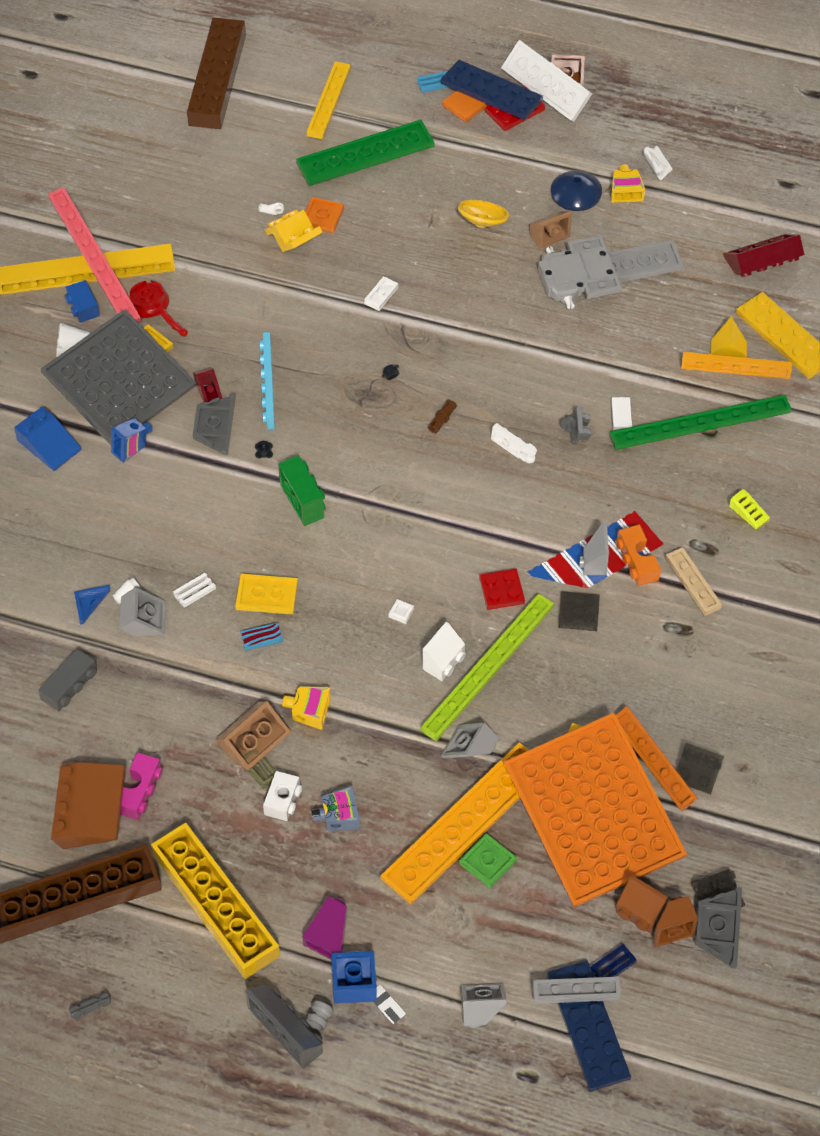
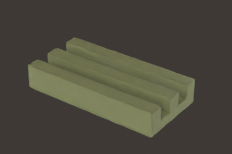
M253 749L252 751H250L242 757L247 764H249L246 760L247 757H249L253 753H259L256 749ZM263 757L259 761L272 776L269 777L258 763L254 767L265 781L261 779L252 767L248 772L260 787L265 789L268 784L271 785L276 771Z

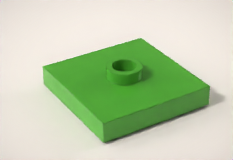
M486 833L459 860V864L491 889L517 862V857Z

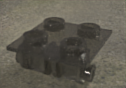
M686 743L676 770L689 787L711 795L719 770H721L724 756Z
M729 869L690 882L699 901L713 898L718 894L727 893L737 888L734 881L736 878L735 873ZM742 898V899H741V907H744V906H746V905H745V903H744V901H743V898Z

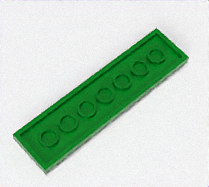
M420 119L296 158V163L308 186H312L435 147V142Z

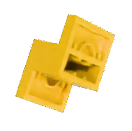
M297 209L268 223L269 227L264 229L267 236L274 235L282 252L291 250L323 233L320 226L313 228L304 210L298 212Z

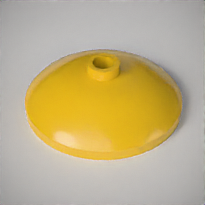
M464 200L458 205L460 214L480 228L503 224L508 221L510 215L505 208L483 200Z

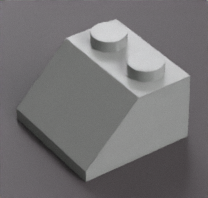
M135 587L121 596L119 629L133 636L164 635L166 601Z

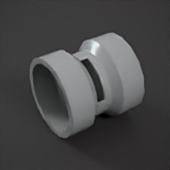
M315 1001L311 1007L312 1012L307 1015L305 1022L313 1029L324 1031L327 1026L326 1020L331 1017L333 1009L326 1003Z

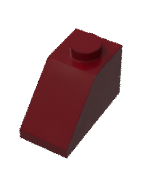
M208 367L193 372L203 403L210 402L218 397L220 400L223 399L213 368Z

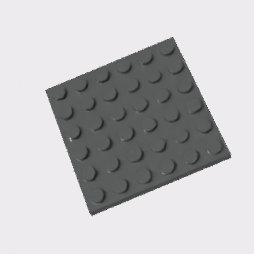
M125 309L41 368V373L110 445L113 427L131 419H136L141 424H144L196 386V382Z

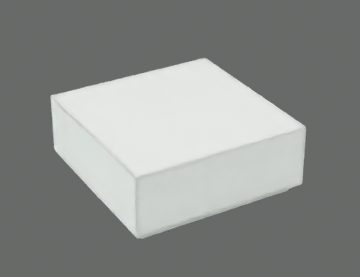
M396 599L388 614L389 618L406 624L414 611V605Z

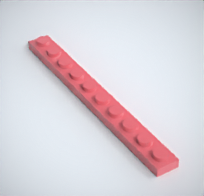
M62 187L48 193L50 201L116 314L125 309L137 322H140L141 317L65 188Z

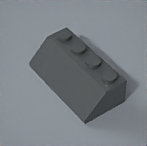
M267 984L245 991L248 1009L302 1069L323 1053L322 1039L316 1033L312 1034L308 1030L309 1026L304 1019H298L295 1016L292 1006L289 1003L284 1004L281 1000V995L275 988L271 989Z

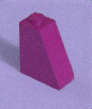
M328 896L302 936L305 947L332 960L331 953H343L347 906L342 900L338 898L333 899Z

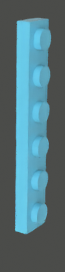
M264 332L263 340H260V351H264V354H260L261 365H264V368H261V379H265V383H261L262 394H265V397H262V407L266 408V412H263V423H267V430H275L270 332Z

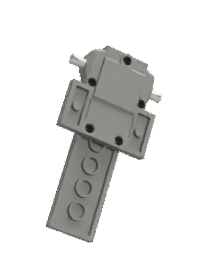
M600 235L570 241L567 244L568 250L554 252L553 247H547V254L542 255V261H539L538 272L547 296L552 297L555 301H561L566 304L568 309L570 307L573 309L575 307L573 300L581 296L583 292H585L587 299L619 293L622 290L621 282L681 271L684 265L673 240L608 252Z

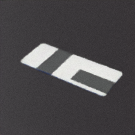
M381 985L377 986V1001L374 1003L390 1022L394 1024L405 1016L406 1013Z

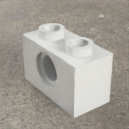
M278 771L275 772L263 804L264 815L288 821L290 814L293 815L296 808L295 799L300 797L302 792L299 777ZM282 795L288 796L286 798H280V796Z

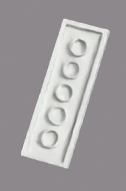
M521 40L517 42L501 67L528 89L543 95L544 101L573 122L593 94Z

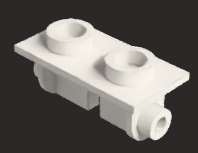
M657 145L654 148L646 147L644 149L646 160L661 181L673 168Z

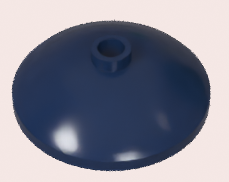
M573 170L564 172L557 176L551 184V197L554 202L570 211L588 210L594 207L602 196V186L599 180L584 171Z

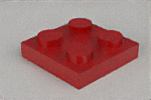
M517 568L479 574L487 610L525 604V597Z

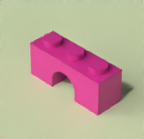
M141 753L136 754L129 769L131 779L141 783L132 789L123 787L120 815L137 820L140 819L142 813L146 812L148 798L153 796L155 782L161 778L163 772L160 759Z

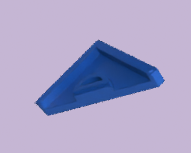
M109 585L74 592L80 625L85 623L110 592Z

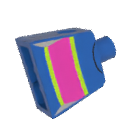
M131 419L113 427L111 453L121 462L127 461L145 447L146 435L152 432L151 425L148 422L141 424L136 419Z

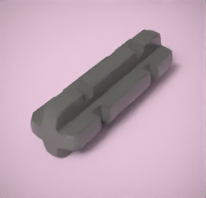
M104 992L98 998L95 996L81 1002L79 1006L77 1004L71 1006L69 1012L71 1017L76 1019L81 1017L83 1013L85 1015L100 1009L101 1005L103 1007L109 1005L111 999L109 994Z

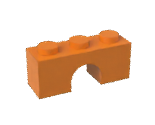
M640 525L618 530V535L615 539L616 547L618 550H621L625 565H628L632 580L635 579L637 586L659 581L661 568L655 555L642 556L637 553L645 550L647 541Z

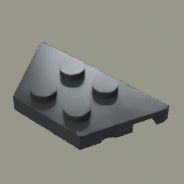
M230 393V397L221 400L218 397L210 402L198 404L196 408L193 439L224 455H228L236 399L235 393Z
M742 887L735 888V890L727 893L718 894L713 898L701 900L698 902L697 908L698 920L696 924L695 945L734 969L737 967Z

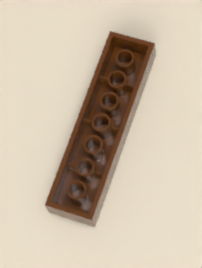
M212 18L187 109L188 126L222 129L246 37L244 20Z
M145 844L0 892V944L161 891L160 880L148 845Z

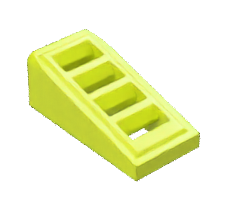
M744 489L731 498L729 507L756 530L770 520L766 512ZM759 515L760 518L755 521L754 518Z

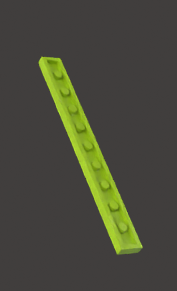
M538 593L421 726V732L437 742L554 608V603Z

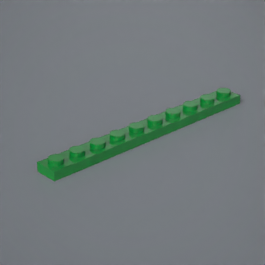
M785 394L610 431V438L615 450L788 414L791 413L792 408Z

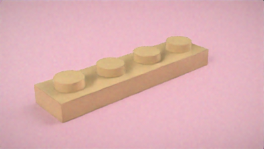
M682 547L666 554L667 562L703 615L706 616L722 608L721 602Z

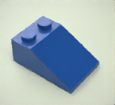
M42 406L14 427L17 441L53 471L57 470L82 450L60 422Z

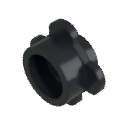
M391 364L386 366L382 378L386 377L387 380H392L399 376V365Z
M260 441L255 444V457L258 459L273 457V444L267 441Z

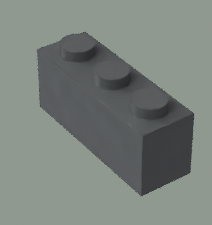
M76 649L38 689L40 699L59 712L70 703L71 698L83 689L84 684L96 675L97 667L95 660Z

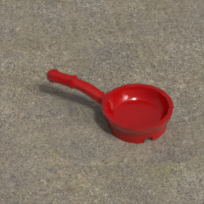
M150 280L151 283L141 281L130 289L129 299L141 318L161 315L173 330L177 331L182 337L187 336V329L179 325L166 312L170 302L169 295L160 283Z

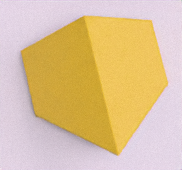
M732 316L711 339L710 354L747 357V342Z

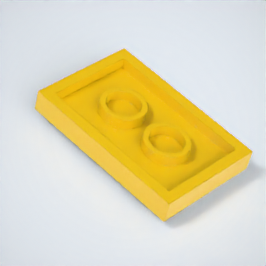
M241 574L235 605L236 610L293 615L298 578Z

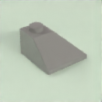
M607 522L601 524L585 546L583 556L579 557V567L583 568V575L607 574L609 557Z
M485 723L459 725L441 757L445 759L490 754L495 749L499 737Z
M504 983L461 985L464 1026L478 1028L481 1025H486L507 1004Z

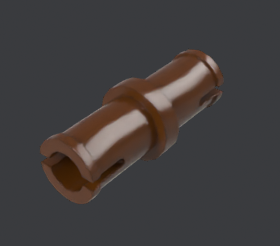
M448 399L442 409L436 412V417L428 425V429L432 433L437 434L443 424L449 421V416L456 409L457 404L453 400Z

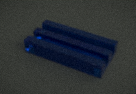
M622 944L590 968L596 978L604 977L603 975L629 958L628 961L605 976L616 977L634 965L637 959ZM622 952L625 953L623 956L612 962L603 970H598L600 967L608 963L610 960H612Z

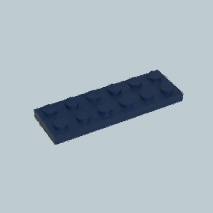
M458 60L441 78V84L523 120H526L543 101V95L462 60Z
M588 960L547 972L548 979L594 978ZM604 1002L557 1003L589 1092L631 1080V1074Z

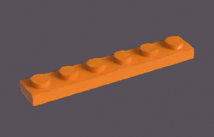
M626 706L616 714L626 737L678 808L684 811L698 799L630 708Z

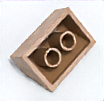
M263 701L254 705L215 741L228 757L248 771L291 731L267 701ZM253 749H256L259 753H253L252 755L247 757L246 760L249 763L247 764L242 757L250 751H252Z

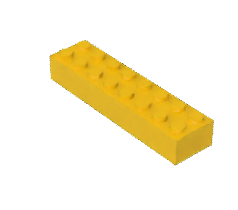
M187 823L182 824L151 844L155 859L244 979H247L280 957L279 945Z

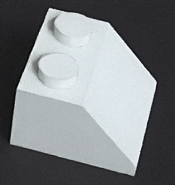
M445 622L423 648V670L440 681H443L446 676L449 677L454 670V666L458 662L461 663L466 655L465 643L449 623Z

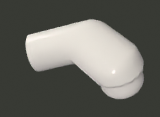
M279 202L270 205L260 203L258 211L271 215L282 214L284 212V205Z

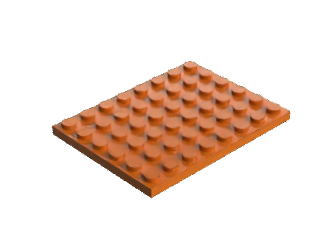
M611 713L503 762L574 908L626 885L632 875L639 879L687 857V853L615 713Z

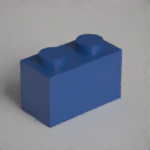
M86 280L66 286L67 294L64 295L68 305L71 304L72 315L78 318L79 323L100 316L98 304Z

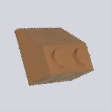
M560 211L530 223V236L539 249L570 237L572 213L570 211Z

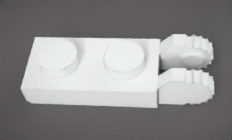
M497 423L492 427V441L518 459L520 458L524 462L526 461V463H534L537 452L535 446L531 443L525 444L521 438L516 437Z

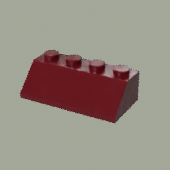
M783 234L725 252L723 255L734 274L746 277L752 275V271L755 270L761 272L767 270V267L771 265L773 267L781 266L787 260L789 262L797 261L805 253L800 234Z

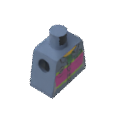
M353 786L322 796V808L311 810L313 822L325 820L328 831L360 830V819Z

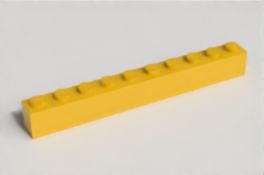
M171 244L103 253L118 279L175 271ZM83 256L0 267V295L69 286L84 280L87 283L98 281Z

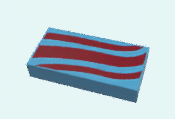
M279 623L240 631L245 651L283 642Z

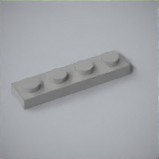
M619 977L533 980L534 1004L621 999Z

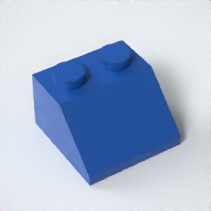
M374 951L331 953L334 1004L377 1001Z

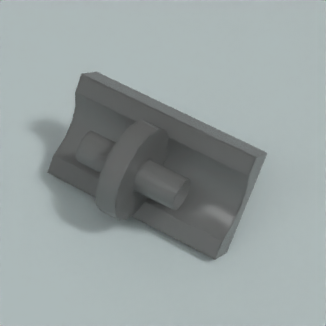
M576 406L575 413L566 415V418L561 420V427L566 429L567 432H571V443L577 444L579 440L588 441L590 438L591 429L583 427L589 424L590 414L582 413V407Z

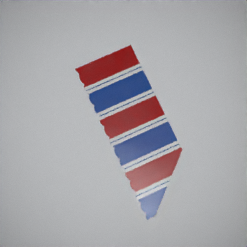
M633 511L632 514L626 515L625 518H621L607 527L609 557L606 575H583V568L579 567V557L583 556V550L593 535L527 572L531 577L588 589L628 566L623 561L621 550H618L616 547L615 539L617 538L618 530L636 525L641 526L647 539L645 550L637 552L642 556L663 546L664 543L638 513Z

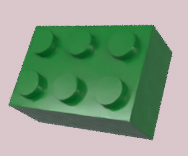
M298 455L278 463L280 486L303 526L323 519L324 510H326L323 502L325 495L321 488L318 489L314 475H310L308 472L309 468L306 461H302Z

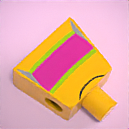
M626 164L621 165L619 170H615L613 174L611 203L644 201L645 187L637 169H629V166Z
M298 687L295 697L284 695L282 707L292 709V719L294 721L323 730L331 699L330 688Z

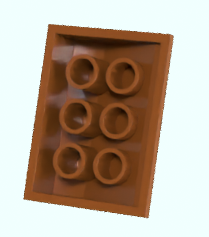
M78 762L60 766L51 839L62 849L118 839L126 769L124 765Z

